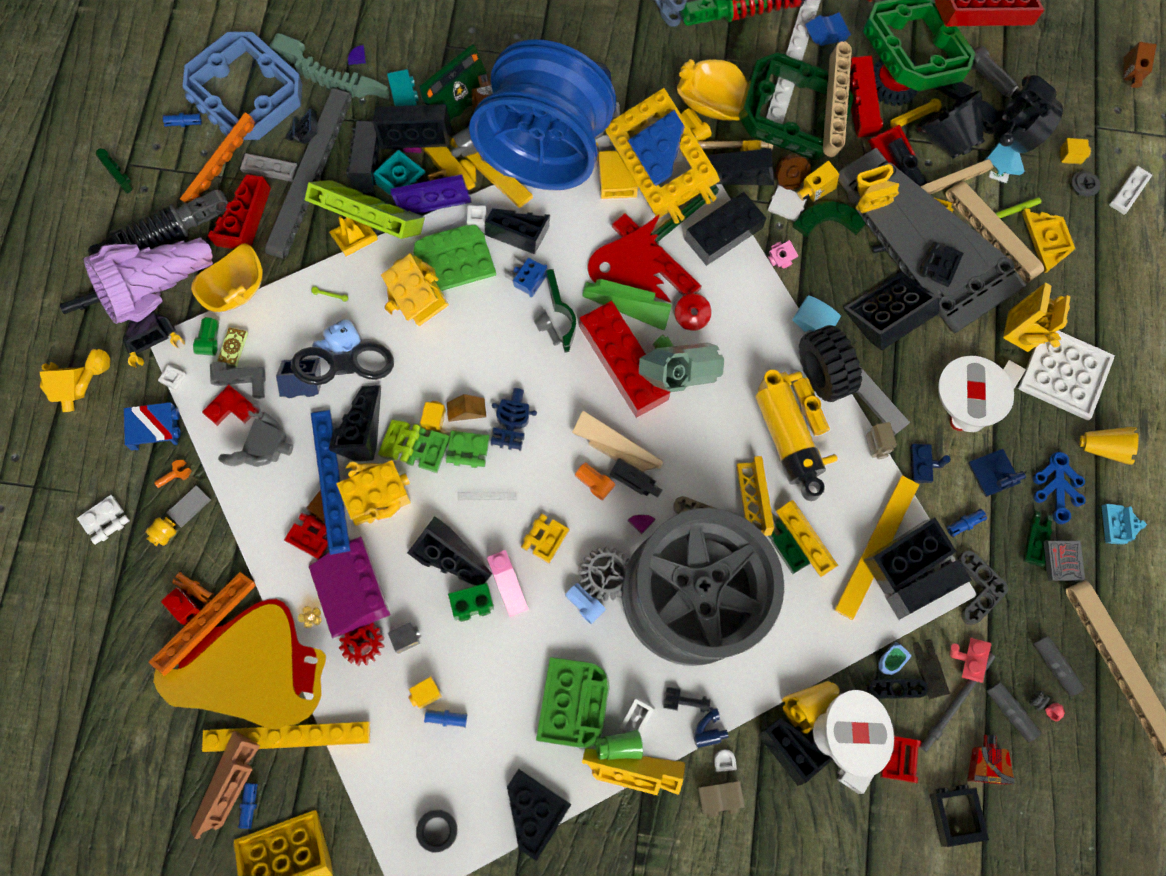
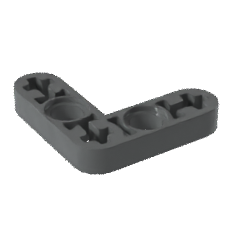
M965 551L959 555L958 559L968 575L983 588L961 614L964 623L974 625L980 622L1007 594L1008 586L976 553ZM970 557V563L966 564V558ZM978 564L979 566L973 571L972 568ZM980 569L985 570L987 572L988 576L986 580H983L978 576V571ZM993 578L994 581H992L991 584L987 585L986 583ZM999 585L1001 587L1000 591L996 593L995 586ZM981 597H986L989 600L990 604L988 607H983L980 604ZM976 609L980 610L974 615L973 619H969V613Z

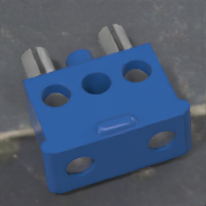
M516 257L514 262L522 266V268L516 266L513 272L517 273V275L507 271L505 277L513 281L515 288L529 294V297H533L546 278L547 265H542L530 258L524 261Z

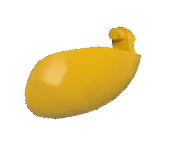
M690 59L688 62H685L681 67L679 73L681 80L677 86L681 99L692 110L704 116L719 120H740L738 114L748 83L741 70L736 65L724 60H704L695 64Z
M241 244L224 258L201 271L194 278L191 286L192 293L197 301L207 310L225 312L240 307L251 300L260 288L263 276V269L256 252L250 245Z

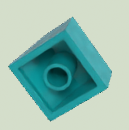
M398 150L373 174L376 184L391 195L392 188L414 184L425 171Z

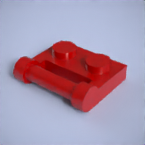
M894 736L892 755L887 765L881 770L880 777L918 783L916 773L918 747H921V741ZM906 745L910 746L908 775L904 774Z

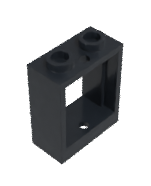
M968 784L955 786L956 790L949 791L948 787L935 789V794H929L942 847L989 840L977 788H969ZM968 795L977 832L951 836L942 799Z

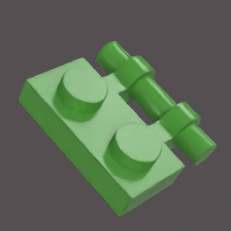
M420 428V436L415 441L412 448L414 450L413 454L409 456L406 464L413 466L415 460H420L419 468L438 473L450 436L431 430L429 437H426V430ZM421 444H426L423 453L419 452Z
M451 431L448 450L455 452V456L447 455L446 463H454V466H460V464L470 465L471 468L485 467L486 460L479 459V455L487 456L490 436ZM462 453L473 454L472 458L462 457Z

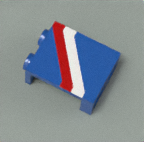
M171 402L124 408L125 445L131 451L139 450V444L171 441L174 445H178V438L181 436L180 428L177 426V420L180 419L178 408Z

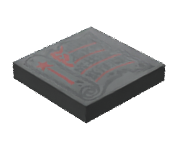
M1081 541L1044 542L1048 581L1085 580Z

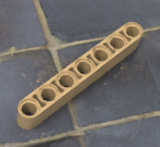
M839 42L830 55L823 151L829 157L836 156L845 145L852 52L851 46L847 42Z
M960 181L946 191L948 201L952 202V205L984 239L1013 261L1014 269L1025 282H1030L1044 271L1041 261L966 182Z

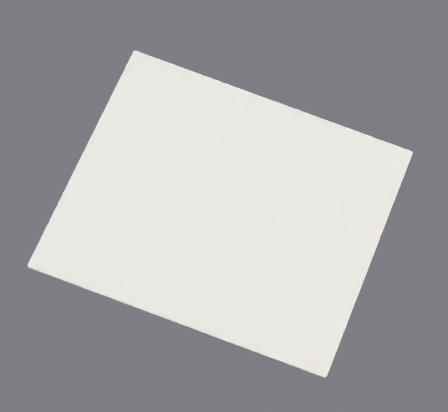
M608 135L595 139L598 143V157L599 152L605 150L617 151ZM680 149L673 164L672 176L659 184L660 187H663L691 169ZM598 161L594 166L591 176L581 185L571 189L544 190L522 184L533 194V199L520 209L495 185L489 186L471 194L472 203L438 209L424 215L425 220L421 235L400 239L388 233H383L377 236V241L353 254L345 256L343 252L259 288L251 300L240 307L225 312L208 311L174 326L177 331L176 335L185 340V345L178 340L176 342L178 348L170 343L171 336H168L169 339L151 347L162 373L167 365H170L186 374L177 390L168 388L262 600L278 599L284 602L292 614L299 643L303 646L321 649L326 655V662L321 675L322 695L317 708L313 712L316 723L370 722V743L329 745L327 747L384 876H466L516 849L518 843L507 786L518 769L572 804L561 823L627 788L596 780L588 764L582 763L585 749L536 741L550 657L593 663L607 674L610 687L601 738L627 732L621 729L620 726L635 698L639 697L655 706L640 734L643 744L642 756L676 761L698 749L696 748L693 734H695L697 724L709 712L705 711V713H702L701 708L680 704L678 711L664 709V704L672 705L673 703L672 701L665 700V696H674V693L666 692L667 687L681 689L680 696L702 700L703 696H707V699H711L710 707L718 709L720 720H717L716 723H713L711 720L704 731L718 728L719 731L727 730L729 732L782 703V699L786 695L819 683L976 596V592L968 582L898 620L886 600L892 596L891 593L884 594L874 578L853 620L834 611L902 473L890 454L884 459L872 458L866 434L871 431L872 425L852 394L834 402H827L818 397L830 430L822 435L814 436L806 417L803 416L821 457L836 454L838 460L825 465L826 471L817 476L823 481L825 489L822 495L815 501L804 499L801 493V483L789 484L755 395L758 393V387L765 373L769 370H777L779 373L787 372V374L801 371L802 378H807L800 362V349L798 346L800 339L812 331L804 332L792 320L799 308L753 235L707 266L684 240L686 230L731 200L722 185H716L719 188V192L715 195L717 198L714 202L710 199L711 204L705 203L663 237L658 244L702 286L696 294L706 298L711 306L712 314L708 324L700 330L689 331L677 323L674 313L675 306L683 295L660 273L654 276L660 278L664 284L656 286L668 296L671 303L656 297L654 301L672 304L666 329L660 330L623 313L620 314L646 354L655 349L652 344L662 334L665 337L668 336L674 346L707 342L718 345L720 350H717V352L724 358L723 375L717 377L715 383L687 386L684 391L671 392L668 401L637 418L581 331L579 317L602 306L583 297L582 293L586 282L595 284L588 273V262L592 254L600 247L622 238L612 228V223L626 213L639 227H642L656 216L639 187L637 197L601 199ZM698 195L680 205L679 209L681 210L693 199H695ZM468 205L486 206V219L492 208L513 210L519 214L531 212L533 215L538 216L550 214L549 229L535 255L485 235L496 270V276L441 291L449 305L421 326H418L413 318L407 321L400 309L398 311L394 309L392 315L385 310L384 306L388 302L387 285L381 274L392 267L396 260L403 259L409 253L413 254L417 240L443 231L467 226ZM670 213L658 219L651 233L671 218ZM516 257L524 261L530 258L542 265H547L548 270L554 269L561 301L567 304L576 316V333L569 352L564 353L562 337L569 332L572 324L567 316L554 312L547 279L545 278L534 296L529 297V294L515 288L513 281L505 277L507 271L517 275V273L513 272L516 266L522 268V266L514 262ZM607 262L601 263L600 270L604 273L608 272L610 264ZM317 287L322 291L338 295L345 294L348 296V301L343 302L339 298L319 293L314 295L311 289ZM692 308L691 314L696 315L697 310ZM545 311L559 338L562 340L556 346L553 345L548 331H539L534 322ZM205 317L219 321L216 338L218 348L215 356L197 355L193 352L194 339L198 337L201 320ZM343 319H348L352 322L360 336V344L365 342L381 344L394 357V367L385 378L377 380L365 379L355 372L354 374L335 375L334 379L321 385L319 394L306 397L303 395L294 398L279 396L276 374L281 361L292 360L295 353L299 350L313 347L312 344L315 341L325 339L323 331ZM228 327L248 332L237 368L228 366V370L249 367L264 368L266 377L264 382L265 397L262 399L252 397V383L233 384L230 386L253 405H259L261 412H266L275 418L282 426L283 433L286 435L285 443L293 445L291 455L281 453L277 462L255 467L245 463L237 466H228L218 460L220 454H232L242 451L255 419H258V416L251 417L244 424L233 413H230L217 426L202 413L228 386L210 384V364L217 362ZM364 351L357 357L359 365L369 371H378L386 366L385 358L375 351ZM307 356V357H305V358H303V359H312V358H319V357H318V356ZM320 358L322 376L329 371L330 366L325 359ZM380 385L381 399L378 440L374 461H353L337 454L340 481L350 478L348 473L352 469L345 468L349 462H356L357 464H384L391 461L392 459L382 458L378 455L391 420L409 423L411 425L409 430H412L413 424L421 426L420 422L425 402L438 401L445 406L446 413L441 430L442 434L450 436L451 431L489 435L490 439L487 456L479 455V459L486 460L485 467L471 468L470 465L460 464V466H454V463H446L447 455L455 456V452L448 450L449 443L438 473L419 468L420 460H415L413 466L400 461L402 455L400 453L398 459L393 460L398 474L406 473L410 484L404 486L411 503L400 507L391 518L375 519L373 523L365 522L355 526L344 504L349 541L362 537L367 546L391 614L373 622L376 628L382 631L379 635L384 636V640L380 641L384 644V648H379L381 656L375 655V662L369 659L368 665L361 661L360 666H357L355 661L352 664L347 661L348 658L342 656L344 651L339 649V646L343 645L339 638H344L345 635L343 634L333 639L331 637L308 567L318 559L288 544L284 539L294 523L299 526L303 525L304 522L299 520L300 514L303 512L310 515L306 507L321 490L311 413L330 410L334 432L335 428H339L343 422L342 417L344 414H348L352 408L351 403L361 387ZM791 385L790 387H791V389H792V391H793V394H794L795 399H796V401H797V403H798V406H799V408L801 409V405H800V403H799V401H798V398H797V396H796V394H795V391H794V389H793V387H792V385ZM513 388L524 390L522 403L529 404V411H537L536 416L529 415V423L526 427L514 429L515 432L525 433L524 440L514 439V441L518 442L523 441L521 451L513 448L508 450L509 446L504 445L503 449L497 445L491 446L492 436L502 437L493 435V427L506 429L505 426L497 421V409L492 408L491 405L492 403L499 405L502 399L511 400ZM463 394L484 398L487 417L448 422L446 403ZM807 404L809 409H815L813 405ZM582 411H585L663 461L660 469L654 468L644 472L653 477L652 479L656 480L654 485L663 490L658 498L650 493L648 496L641 495L611 477L609 474L617 461L589 445L590 440L572 433ZM500 415L502 419L508 421V419ZM426 430L425 436L429 437L431 431ZM506 437L505 441L509 442L510 438ZM408 438L405 439L403 446L406 445ZM421 444L419 452L423 453L426 444ZM462 453V457L472 458L473 454ZM754 456H762L773 523L776 519L781 520L776 511L789 501L794 500L838 564L836 568L822 577L819 576L811 563L792 575L774 547L784 576L783 604L774 626L752 648L717 662L700 666L675 664L649 651L631 630L624 614L622 597L616 595V599L612 601L609 596L608 600L604 601L603 595H601L598 601L605 607L606 611L590 624L580 614V610L565 596L568 590L576 583L582 588L587 585L586 582L580 583V580L585 576L579 575L581 570H585L580 567L581 563H586L584 560L585 556L591 557L590 552L592 550L597 554L596 551L599 547L604 553V548L609 547L610 553L613 548H616V555L623 552L624 554L621 558L623 560L629 558L630 560L636 549L664 522L678 515L673 509L674 502L678 497H688L717 509L735 513L744 518L736 465L737 463H751ZM585 462L601 475L608 476L615 483L616 486L604 500L598 499L588 486L575 477V473ZM752 468L742 469L743 475L750 479L753 475ZM748 484L745 492L753 496L756 493V489ZM809 486L811 492L817 493V489L814 486ZM915 495L893 540L921 522L930 519ZM685 502L677 504L680 506V510L684 508L693 510L694 505H691V508L686 507ZM751 502L748 505V510L756 514L759 507ZM541 513L548 517L545 521V524L548 526L553 519L570 529L550 564L532 554L535 546L530 545L527 551L521 548L524 536L529 534L533 527L532 523L535 519H538ZM642 514L650 515L656 520L641 534L628 522L630 517ZM434 516L451 527L490 571L487 557L506 550L528 610L509 617L492 574L486 583H488L494 610H491V614L485 616L477 614L471 616L470 620L459 622V620L454 619L448 594L474 587L475 585L462 581L458 576L449 572L447 574L442 573L439 568L424 566L408 555L407 552ZM774 524L773 531L776 536H779L781 533ZM310 527V529L308 530L316 535L319 532V530L314 527ZM540 530L535 538L540 541L544 531ZM681 539L669 544L658 557L686 566L687 539ZM705 539L711 565L732 554L723 545L710 539ZM327 547L322 557L329 553V547ZM951 555L939 564H937L936 566L932 567L931 569L934 568L935 571L941 569L940 565L950 559L952 562L956 560L953 557V555ZM608 559L596 560L593 566L603 567ZM614 562V570L617 573H620L621 576L620 569L618 565ZM742 567L726 585L750 597L748 578ZM608 568L602 572L605 579L610 576ZM591 572L593 581L599 586L598 577ZM712 572L713 579L719 581V574ZM652 573L651 593L659 613L677 591L665 579ZM922 574V575H920V576L917 577V578H918L919 580H921V579H923L925 576ZM678 576V583L685 585L684 577ZM608 581L604 589H614L620 582ZM588 588V589L585 590V591L589 594V592L591 591V589ZM594 593L591 597L596 598L597 593ZM484 596L476 600V604L480 606L485 605L487 602V598ZM460 602L457 605V610L464 611L467 608L466 602ZM703 604L700 605V611L703 614H707V607ZM719 608L722 639L739 626L745 613ZM692 611L668 624L673 630L687 638L703 641L701 625ZM410 622L413 627L417 626L421 634V637L418 638L420 644L397 654L388 636V632ZM369 632V638L375 640L374 635ZM349 646L351 653L355 654L354 648ZM307 656L304 661L315 664L318 659ZM432 677L443 697L422 709H419L418 706L413 707L408 698L411 694L409 689ZM303 692L306 699L311 700L313 698V694ZM426 709L442 712L449 710L450 713L467 714L466 728L451 725L443 727V724L424 723ZM595 746L589 747V749H596ZM431 810L448 812L457 823L458 834L455 842L450 848L442 852L432 853L425 850L419 845L416 838L418 821ZM441 818L429 820L424 829L426 839L432 844L445 842L450 833L448 823Z

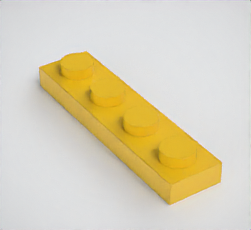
M794 500L789 501L776 511L820 577L838 566Z

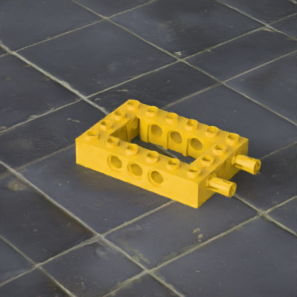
M665 88L612 120L605 129L609 139L655 216L659 215V218L670 213L674 223L677 224L680 223L677 215L681 221L685 218L679 209V206L700 193L706 204H711L708 196H710L713 202L716 200L717 197L710 187L720 181L718 174ZM675 110L685 127L679 142V149L683 157L685 156L691 169L663 187L655 186L628 140Z

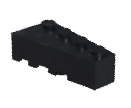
M950 559L940 565L941 569L935 571L933 568L923 574L925 576L923 579L919 580L916 578L907 584L908 587L900 588L896 592L891 593L892 596L886 600L898 620L970 582L972 579L960 560L952 562Z

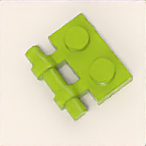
M391 420L378 455L382 458L397 460L401 453L400 461L407 463L409 456L413 454L414 450L412 448L414 443L420 436L421 426L413 424L412 430H409L411 426L409 423ZM408 438L406 445L403 446L405 439Z

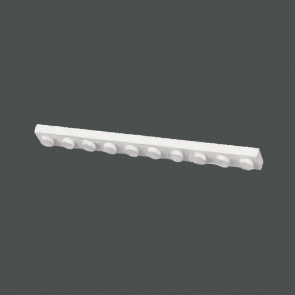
M820 0L804 1L788 46L787 56L802 61L810 36L805 24L815 18ZM778 78L767 119L783 124L795 85L793 82Z

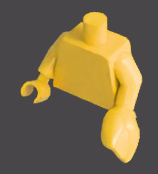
M92 349L87 357L85 369L84 367L58 369V365L50 362V365L45 363L41 366L44 371H40L41 381L39 386L50 402L61 401L63 412L75 411L73 400L84 398L93 375H99L107 371L110 367L111 358L107 352L101 349Z

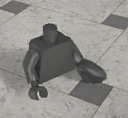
M252 405L257 409V413L253 414L251 411H248V414L252 417L258 416V419L254 420L242 451L232 454H220L218 460L228 466H237L245 463L259 467L271 462H277L281 453L290 456L293 451V445L285 443L286 435L283 433L282 426L275 418L266 412H261L259 405Z

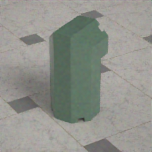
M708 342L656 348L640 358L639 374L658 388L669 392L684 391L687 386L715 383L717 381L716 378L723 375L724 358L717 352V350H720L718 345Z

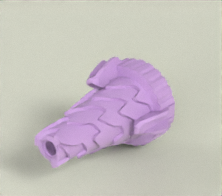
M201 237L186 243L183 240L172 245H161L153 249L147 247L139 250L137 245L101 246L98 253L84 258L85 268L102 306L115 324L127 320L140 322L163 302L159 296L161 291L177 285L176 282L188 278V274L211 266L213 262L211 260V248Z

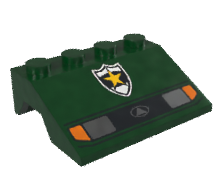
M474 44L420 85L421 97L426 105L446 104L450 122L456 116H460L467 107L473 105L472 89L480 87L478 76L487 74Z

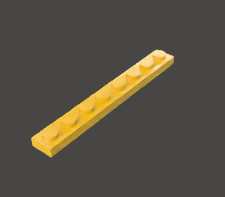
M370 722L294 725L279 729L257 727L203 730L202 752L225 751L233 731L260 745L259 749L370 743Z

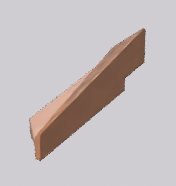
M233 731L190 828L195 839L201 838L200 835L211 828L216 830L223 826L252 771V767L248 763L260 745L236 731Z

